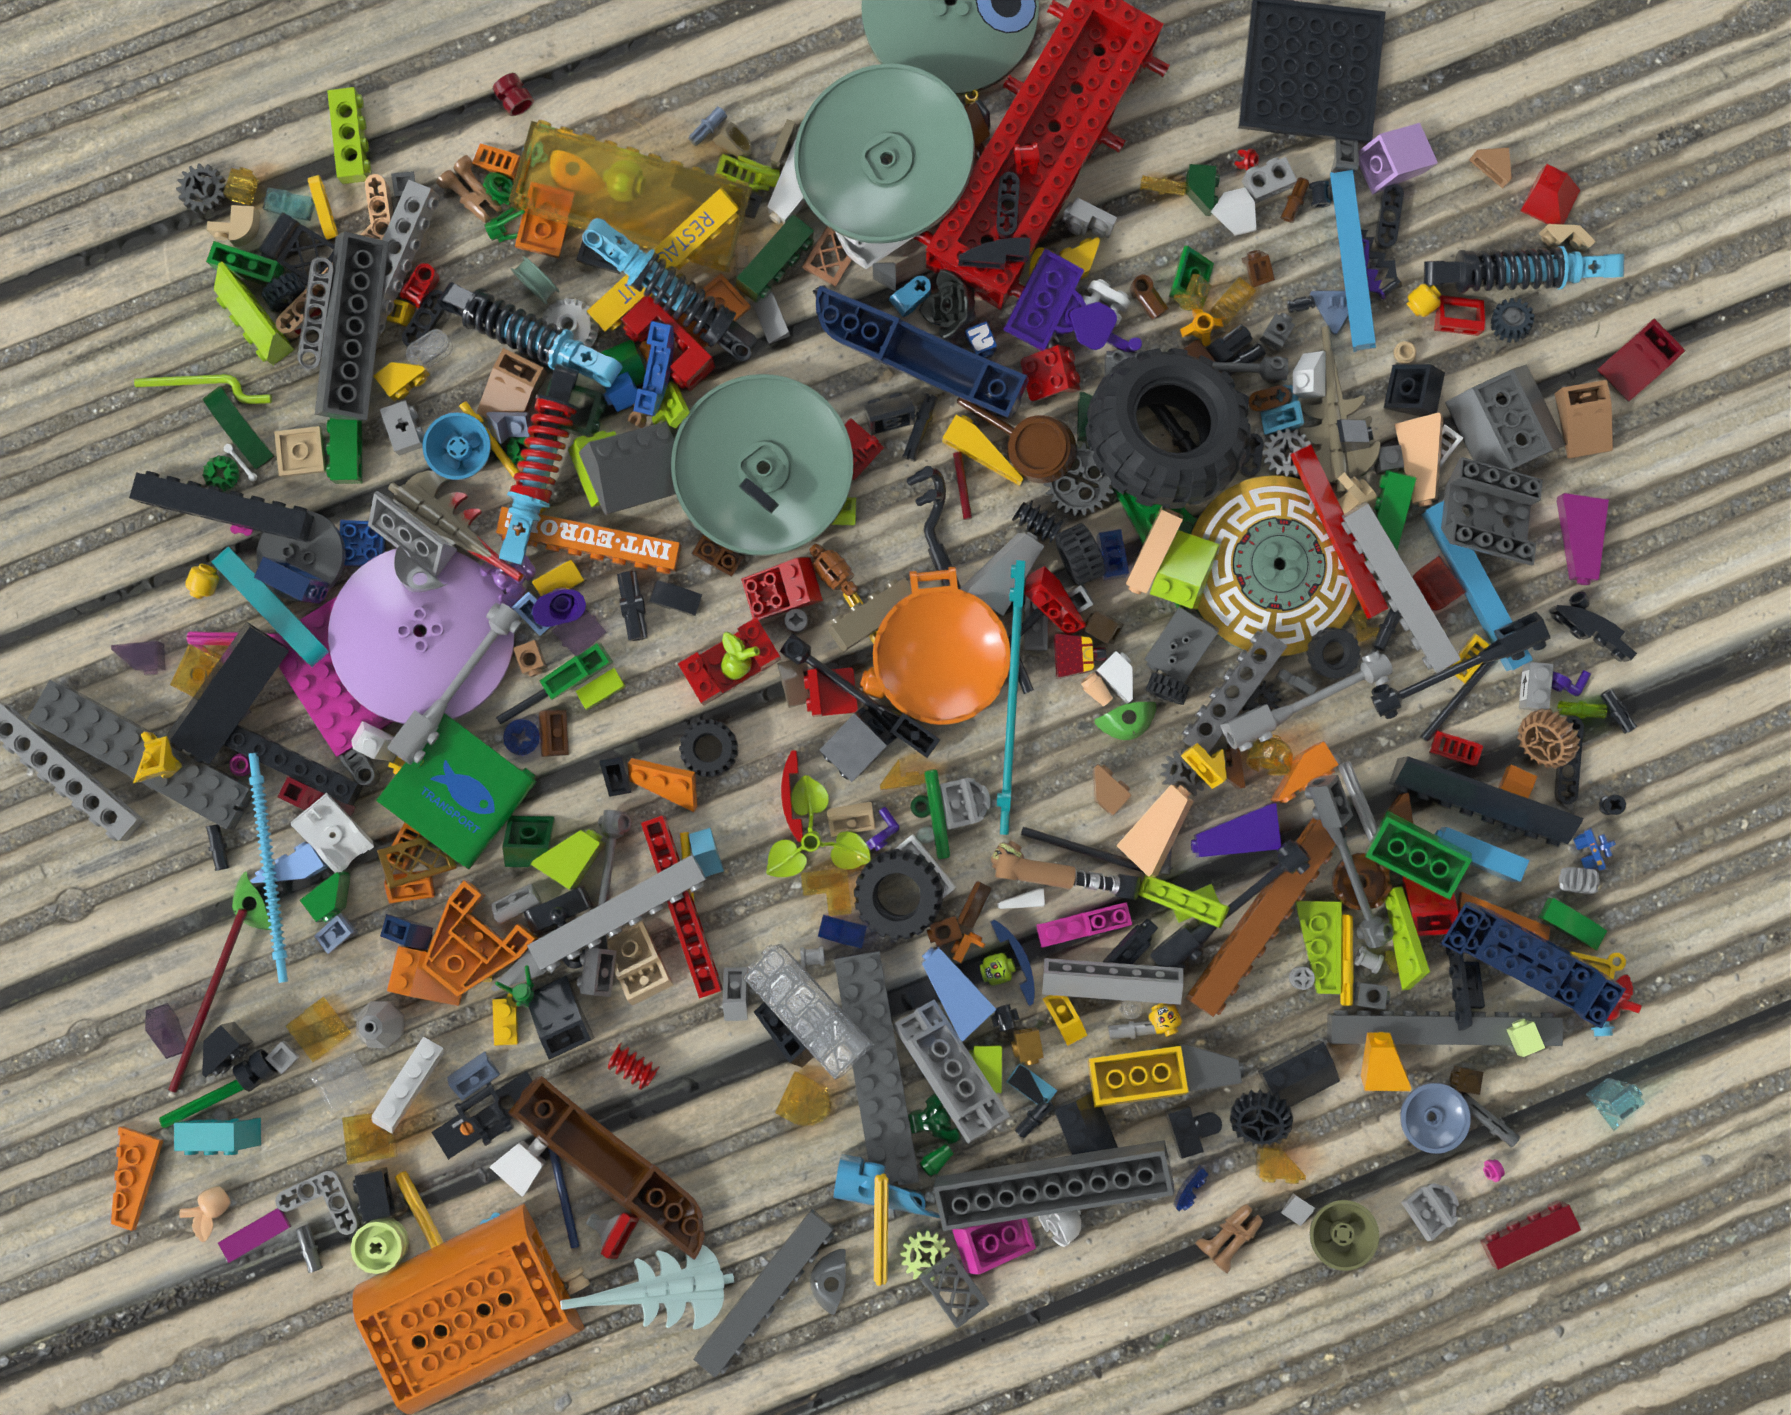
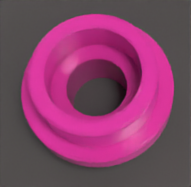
M237 754L232 757L229 767L234 775L246 776L251 772L248 756ZM241 761L245 762L244 769L239 768Z
M1488 1159L1484 1162L1483 1171L1485 1176L1494 1182L1500 1181L1501 1177L1505 1175L1502 1164L1497 1159Z

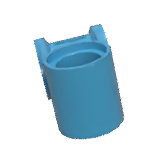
M917 276L889 298L891 304L903 318L911 314L930 296L931 284L929 279L925 276ZM917 286H925V291H917Z

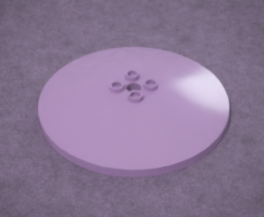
M393 549L380 554L361 566L349 578L337 596L328 627V642L332 663L337 675L349 693L361 705L380 717L405 724L414 710L423 715L437 699L441 698L491 630L488 622L489 619L486 618V615L496 602L500 604L498 600L499 595L505 594L495 584L490 574L487 576L480 574L481 565L459 552H455L437 576L442 584H447L441 588L426 592H411L407 590L396 575L394 557L397 549ZM421 572L413 576V582L417 585L425 584L428 579L427 575ZM418 626L426 627V635L423 637L415 636V628ZM509 632L508 635L497 636L449 701L444 713L455 720L479 707L493 694L503 680L510 665L514 648V634L512 632Z

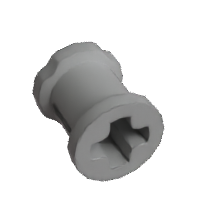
M819 946L816 949L800 947L802 968H805L806 965L815 964L825 966L823 946Z
M1361 946L1355 956L1354 964L1371 969L1372 973L1376 974L1383 963L1384 955H1376L1367 951L1366 947Z

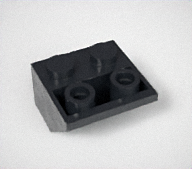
M235 1022L219 1025L203 1041L202 1075L205 1078L213 1075L216 1077L220 1073L222 1075L225 1074L233 1066L231 1062L237 1057L241 1058L250 1050L248 1046L253 1041Z

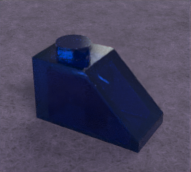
M823 915L818 937L862 949L867 925Z

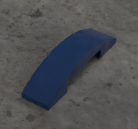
M993 919L990 923L998 941L1001 943L1008 939L1025 975L1026 980L1019 983V986L1027 1004L1031 1006L1034 1004L1035 987L1028 958L1014 935L1001 923Z

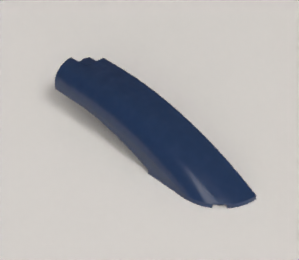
M819 286L816 296V313L824 331L836 342L1009 419L1017 412L1022 403L1020 400L1029 382L1027 375L960 348L898 317Z

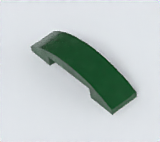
M222 386L217 387L202 399L226 434L256 470L275 457L236 408L235 403Z

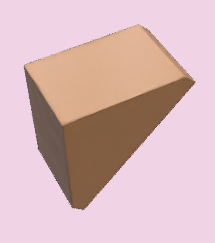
M1509 148L1478 149L1469 159L1470 162L1502 189L1512 179Z

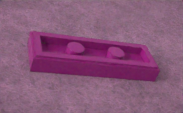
M276 1208L218 1242V1245L226 1260L230 1263L292 1226L284 1212Z

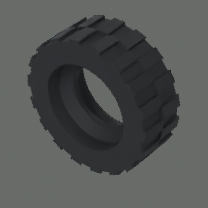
M1327 627L1324 630H1320L1316 635H1313L1312 640L1308 643V663L1319 675L1333 679L1344 678L1347 674H1351L1358 665V660L1361 656L1358 640L1353 637L1352 633L1343 629ZM1331 642L1340 643L1344 650L1342 659L1336 664H1329L1323 656L1325 647Z

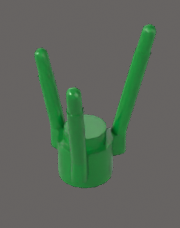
M517 203L498 217L484 224L486 232L492 241L498 239L500 243L517 238L518 233L508 235L504 233L508 232L506 223L525 213V210L522 209L510 215L521 207L520 203Z
M528 965L525 966L526 984L520 983L511 988L498 981L495 982L496 986L513 995L515 1000L518 1001L516 1003L517 1006H524L526 1008L534 997L532 990L534 983L532 982Z

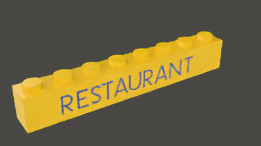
M723 188L715 192L653 249L660 256L659 259L666 260L665 269L669 266H674L678 270L684 267L689 262L686 258L692 252L697 255L705 247L703 242L710 237L713 240L722 232L719 227L725 222L728 225L731 224L739 216L736 212L740 208ZM627 274L587 310L604 331H607L609 328L612 331L615 330L622 323L620 318L625 313H628L644 297L643 293L646 288L639 292L632 286L627 285L629 278Z

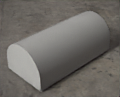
M529 884L492 903L493 916L499 924H502L541 904V899L533 884Z

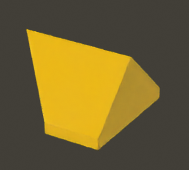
M167 736L144 742L145 750L133 784L177 771Z

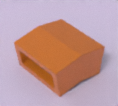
M1514 765L1506 767L1498 788L1529 798L1537 776Z

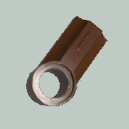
M1141 274L1134 279L1130 285V293L1139 301L1151 320L1158 318L1169 309L1154 288L1153 281L1148 275ZM1136 283H1144L1146 291L1138 290Z

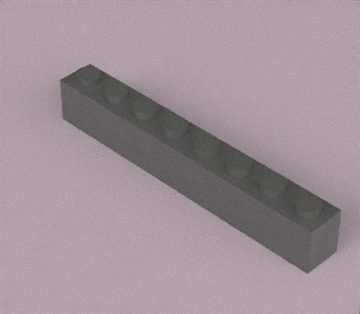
M811 1209L696 1353L693 1360L714 1377L719 1372L724 1374L731 1365V1362H729L730 1358L734 1354L738 1356L746 1346L744 1343L745 1339L748 1336L753 1337L761 1327L758 1324L763 1317L767 1319L775 1309L773 1304L779 1298L782 1301L790 1290L788 1285L792 1280L797 1282L804 1273L803 1266L807 1261L811 1264L819 1254L817 1251L822 1243L826 1245L834 1234L831 1232L833 1225Z

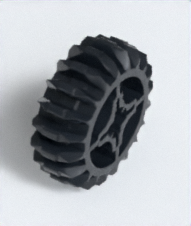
M1260 1088L1258 1093H1255L1251 1089L1249 1094L1242 1093L1240 1098H1236L1231 1107L1230 1123L1232 1124V1131H1236L1237 1138L1243 1137L1244 1143L1251 1141L1253 1147L1255 1144H1260L1262 1148L1265 1144L1272 1147L1274 1142L1281 1144L1282 1139H1287L1292 1130L1293 1113L1291 1106L1287 1105L1286 1099L1280 1100L1279 1093L1273 1096L1270 1090L1267 1093H1263Z

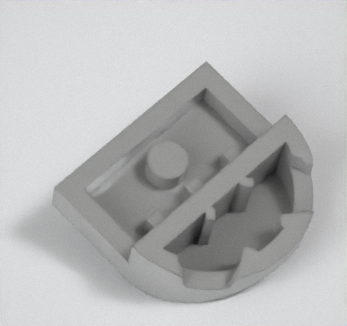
M964 778L940 784L947 830L977 823L984 819L987 809L990 808V795L984 785H980L973 778Z
M1435 1183L1420 1186L1401 1202L1427 1241L1434 1240L1447 1227L1454 1226L1458 1220L1456 1216V1207L1459 1206L1458 1199L1447 1186Z

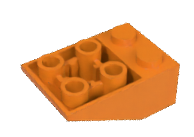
M1324 741L1316 743L1296 755L1271 798L1272 803L1278 801L1280 804L1286 803L1296 797L1294 792L1297 790L1299 792L1305 791L1306 786H1308L1312 779L1328 776L1335 772L1333 768L1339 764Z

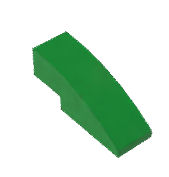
M596 643L579 656L573 657L539 680L550 699L553 700L612 664L613 660L602 643Z
M1554 898L1547 899L1538 916L1540 920L1555 927L1556 930L1595 951L1598 950L1607 933L1606 929Z

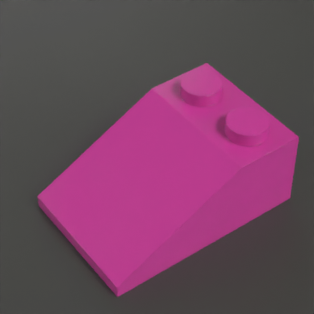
M1027 1218L952 1230L964 1269L967 1273L982 1274L1036 1249Z

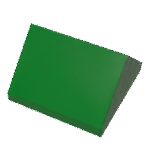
M1184 246L1179 257L1169 297L1196 305H1203L1214 263L1191 247Z
M632 340L600 352L605 356L616 359L622 365L618 376L628 371L636 386L644 383L646 370Z

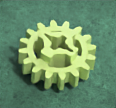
M929 1229L926 1230L925 1235H922L920 1230H918L917 1237L914 1238L910 1234V1243H903L907 1250L901 1251V1256L906 1257L901 1263L902 1265H908L906 1273L908 1274L913 1271V1279H916L924 1271L919 1268L932 1267L937 1263L935 1255L938 1251H941V1259L948 1255L945 1253L950 1250V1247L943 1246L946 1241L945 1238L938 1240V1232L931 1236ZM927 1240L931 1241L932 1243L930 1245L922 1244L921 1241ZM914 1248L916 1257L911 1261L910 1252ZM920 1249L922 1250V1252L924 1251L925 1253L930 1252L931 1261L927 1260L926 1258L921 1259L922 1254Z

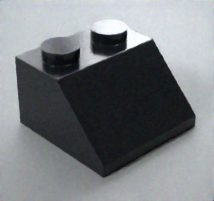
M1432 364L1392 365L1383 408L1415 416H1428L1437 413L1445 372Z

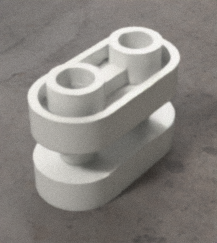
M1093 280L1087 289L1092 295L1091 297L1083 296V300L1086 305L1098 302L1099 299L1109 304L1110 308L1116 313L1117 321L1114 327H1117L1122 319L1118 311H1127L1131 304L1128 299L1129 296L1123 291L1111 289L1110 285L1104 280Z

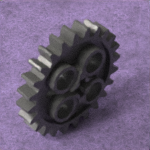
M1083 442L1081 448L1076 443L1075 459L1079 460L1080 466L1077 470H1069L1068 473L1077 477L1083 474L1084 479L1098 484L1099 487L1095 488L1083 482L1077 485L1078 482L1075 479L1067 476L1043 484L1045 487L1051 488L1046 492V495H1054L1050 502L1053 504L1059 501L1057 509L1060 510L1065 506V513L1069 514L1072 509L1074 516H1078L1079 511H1082V514L1087 516L1088 509L1095 514L1096 506L1101 509L1104 508L1101 503L1103 500L1110 502L1107 494H1115L1110 489L1112 480L1106 474H1100L1096 479L1090 478V470L1097 466L1093 460L1094 451H1091V447L1088 450L1087 444ZM1065 480H1069L1071 488L1066 492L1061 491L1060 484ZM1086 488L1091 489L1092 496L1088 500H1083L1081 498L1082 490Z

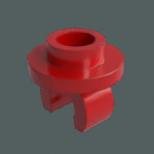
M1248 149L1247 151L1238 150L1239 156L1245 158L1241 162L1235 161L1234 164L1237 168L1246 169L1247 171L1252 167L1258 166L1259 155L1256 154L1255 149Z

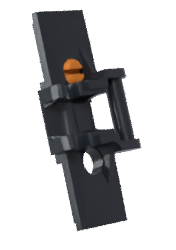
M527 1071L497 1090L489 1082L486 1084L487 1087L461 1104L458 1102L454 1105L459 1115L431 1132L448 1160L481 1138L483 1144L487 1146L492 1143V1139L514 1128L511 1121L514 1117L508 1113L510 1109H505L501 1105V1100L504 1096H511L514 1104L522 1096L521 1093L533 1081ZM490 1095L493 1096L495 1099L494 1103L470 1117L467 1112L468 1109Z

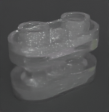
M435 329L411 343L406 349V357L413 365L423 366L427 370L449 356L453 350V344L443 331Z

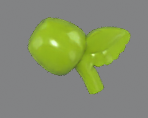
M724 632L722 640L727 653L723 657L721 670L726 678L737 680L750 671L752 664L750 657L759 655L760 650L756 646L745 649L740 638L730 632Z

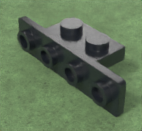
M1446 947V954L1449 956L1450 963L1449 976L1452 979L1453 986L1452 999L1455 1001L1456 1008L1455 1021L1458 1024V1030L1464 1031L1473 1025L1471 1009H1482L1485 1007L1479 962L1464 961L1463 953L1461 955Z

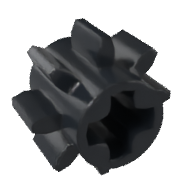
M1010 1004L997 1007L994 1011L995 1015L990 1016L993 1027L999 1026L1000 1031L1016 1027L1015 1021L1020 1019L1017 1009H1011Z

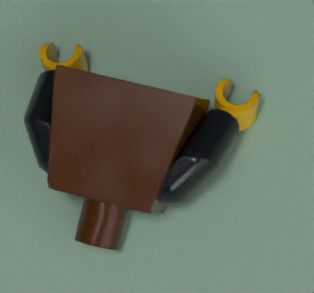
M973 90V99L965 94L966 105L964 108L973 130L975 157L979 160L985 150L982 142L990 136L991 123L989 110L981 100H978V92Z

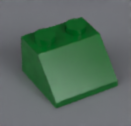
M349 872L334 873L300 899V902L315 922L327 923L346 908L351 878Z

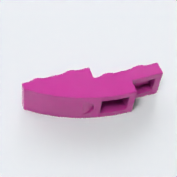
M1126 902L1037 924L1036 926L1041 946L1046 947L1132 925Z

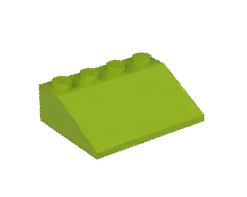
M220 262L214 285V291L219 296L216 298L217 302L224 310L228 308L231 312L229 318L237 327L241 326L245 332L242 335L250 345L253 343L256 345L258 350L255 352L263 362L268 361L274 366L295 349L276 328L274 321L243 280L227 265Z

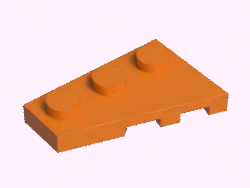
M630 759L628 762L629 781L692 812L696 810L695 772L639 759Z

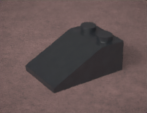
M895 393L889 396L890 399L881 401L880 398L869 400L868 404L864 405L871 436L914 425L915 408L908 394Z

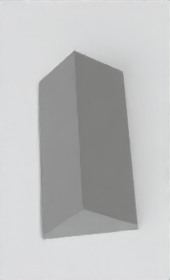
M378 491L374 493L368 526L396 548L401 546L413 561L434 577H437L458 549L390 497Z

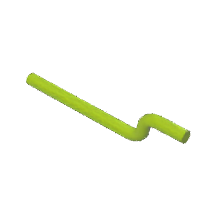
M227 374L134 379L135 387L228 383L232 386L235 398L241 403H272L271 394H243L241 384L237 378Z

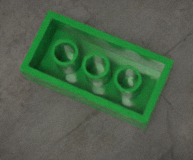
M1389 811L1386 812L1365 854V857L1449 900L1472 861V853Z

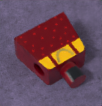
M1064 634L1054 635L1056 679L1091 672L1094 670V661H1106V648H1093L1092 638Z

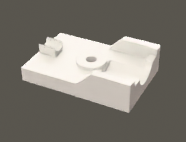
M328 793L324 794L291 822V826L317 851L321 859L335 873L342 872L355 857L362 853L364 854L367 850H371L374 847L372 839ZM335 832L336 836L330 837L329 834Z

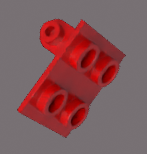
M850 418L844 426L851 442L853 453L852 479L855 481L884 447L874 435L871 436Z

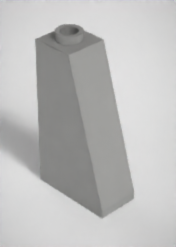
M1027 532V534L1017 533L960 590L980 598L997 615L1004 616L1012 602L1009 601L1010 588L1015 586V579L1011 578V565H1016V560L1026 561V578L1044 545L1039 543V538L1030 532Z

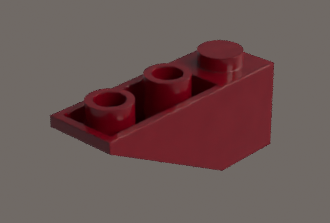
M287 776L277 797L306 810L320 799L324 793ZM331 797L351 818L356 807Z

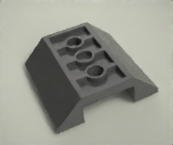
M1527 364L1513 368L1480 383L1445 402L1472 459L1475 461L1512 470L1566 445ZM1497 394L1505 395L1507 399L1505 405L1497 403ZM1517 434H1522L1526 437V445L1521 446L1517 444Z
M1459 458L1445 488L1441 523L1444 535L1450 544L1523 564L1534 565L1536 543L1527 541L1531 506L1541 501L1543 479L1468 458ZM1463 506L1469 510V517L1465 516L1462 512ZM1503 517L1509 520V528L1503 523Z

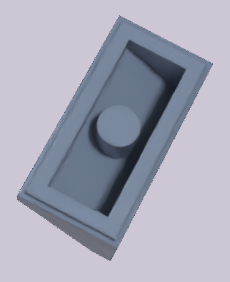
M483 1052L449 1075L447 1080L450 1088L463 1101L499 1076L500 1072L487 1053Z

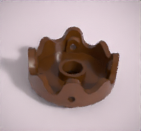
M1366 853L1351 854L1358 875L1366 878V885L1363 889L1370 908L1374 909L1381 906L1392 887L1389 868L1365 857ZM1342 859L1337 864L1332 875L1333 891L1342 904L1354 910H1361Z

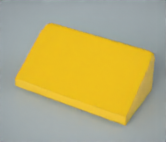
M569 560L533 580L532 583L540 596H543L557 588L571 589L584 582V579L574 561Z

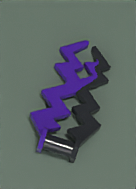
M1361 229L1362 243H1366L1364 258L1369 291L1378 293L1381 299L1384 300L1390 293L1402 287V283L1397 277L1395 260L1385 261L1386 253L1372 251L1371 248L1375 237H1366L1368 230ZM1369 259H1378L1375 266L1377 268H1389L1385 279H1393V281L1382 289L1379 288L1382 280L1375 281L1379 270L1367 268Z

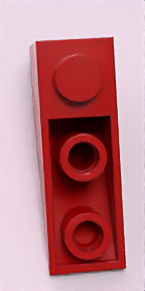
M1045 566L1027 576L1024 594L1066 635H1071L1085 627V622L1061 582Z

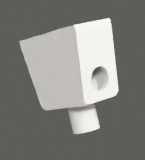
M537 1138L530 1146L521 1141L493 1163L490 1168L523 1197L529 1191L546 1163L540 1154L547 1146Z

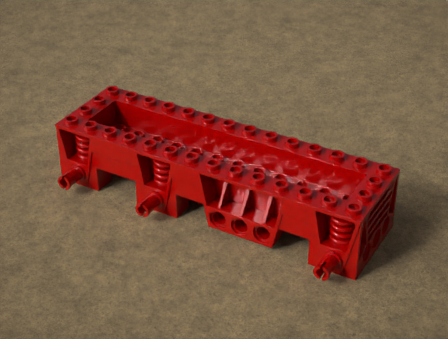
M1056 0L1052 1V5L1050 4L1047 13L1061 19L1025 82L1019 81L1010 74L1007 77L1008 80H1005L1003 88L1016 94V97L973 168L963 195L955 207L944 217L935 234L925 231L913 237L914 240L927 246V269L936 274H939L940 269L953 272L964 284L974 288L975 296L999 310H1002L1010 296L1020 297L1025 286L1020 284L1019 279L1023 274L1026 262L1005 261L1004 270L958 266L959 255L982 245L980 242L982 238L990 237L993 241L1003 239L997 234L996 229L999 179L1006 172L1016 174L1014 144L1025 146L1032 145V142H1037L1039 149L1037 174H1031L1025 166L1023 175L1018 176L1020 180L1017 230L1012 237L1030 238V257L1038 242H1042L1072 192L1080 170L1087 158L1090 159L1095 149L1102 143L1117 151V153H1120L1121 148H1123L1126 140L1111 133L1108 127L1112 122L1115 110L1131 83H1135L1143 69L1147 68L1163 78L1170 67V64L1153 56L1154 53H1152L1164 23L1123 0H1072L1069 7L1062 5ZM1095 47H1102L1105 50V54L1103 56H1096L1093 53V49ZM1080 85L1083 92L1074 94L1070 89L1071 86ZM1055 122L1060 125L1061 129L1058 132H1051L1048 125ZM1009 179L1005 183L1007 185V194H1011V186L1013 184L1012 180ZM1002 203V206H1001V207H1002L1004 210H1006V211L1012 210V209H1007V208H1005L1004 205H1003V203ZM1005 217V226L1002 227L1004 232H1008L1009 228H1013L1009 226V217Z

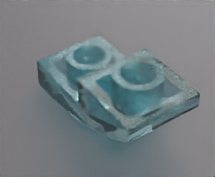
M268 188L263 210L279 215L283 212L292 218L311 221L315 204L312 197L292 194L287 190Z

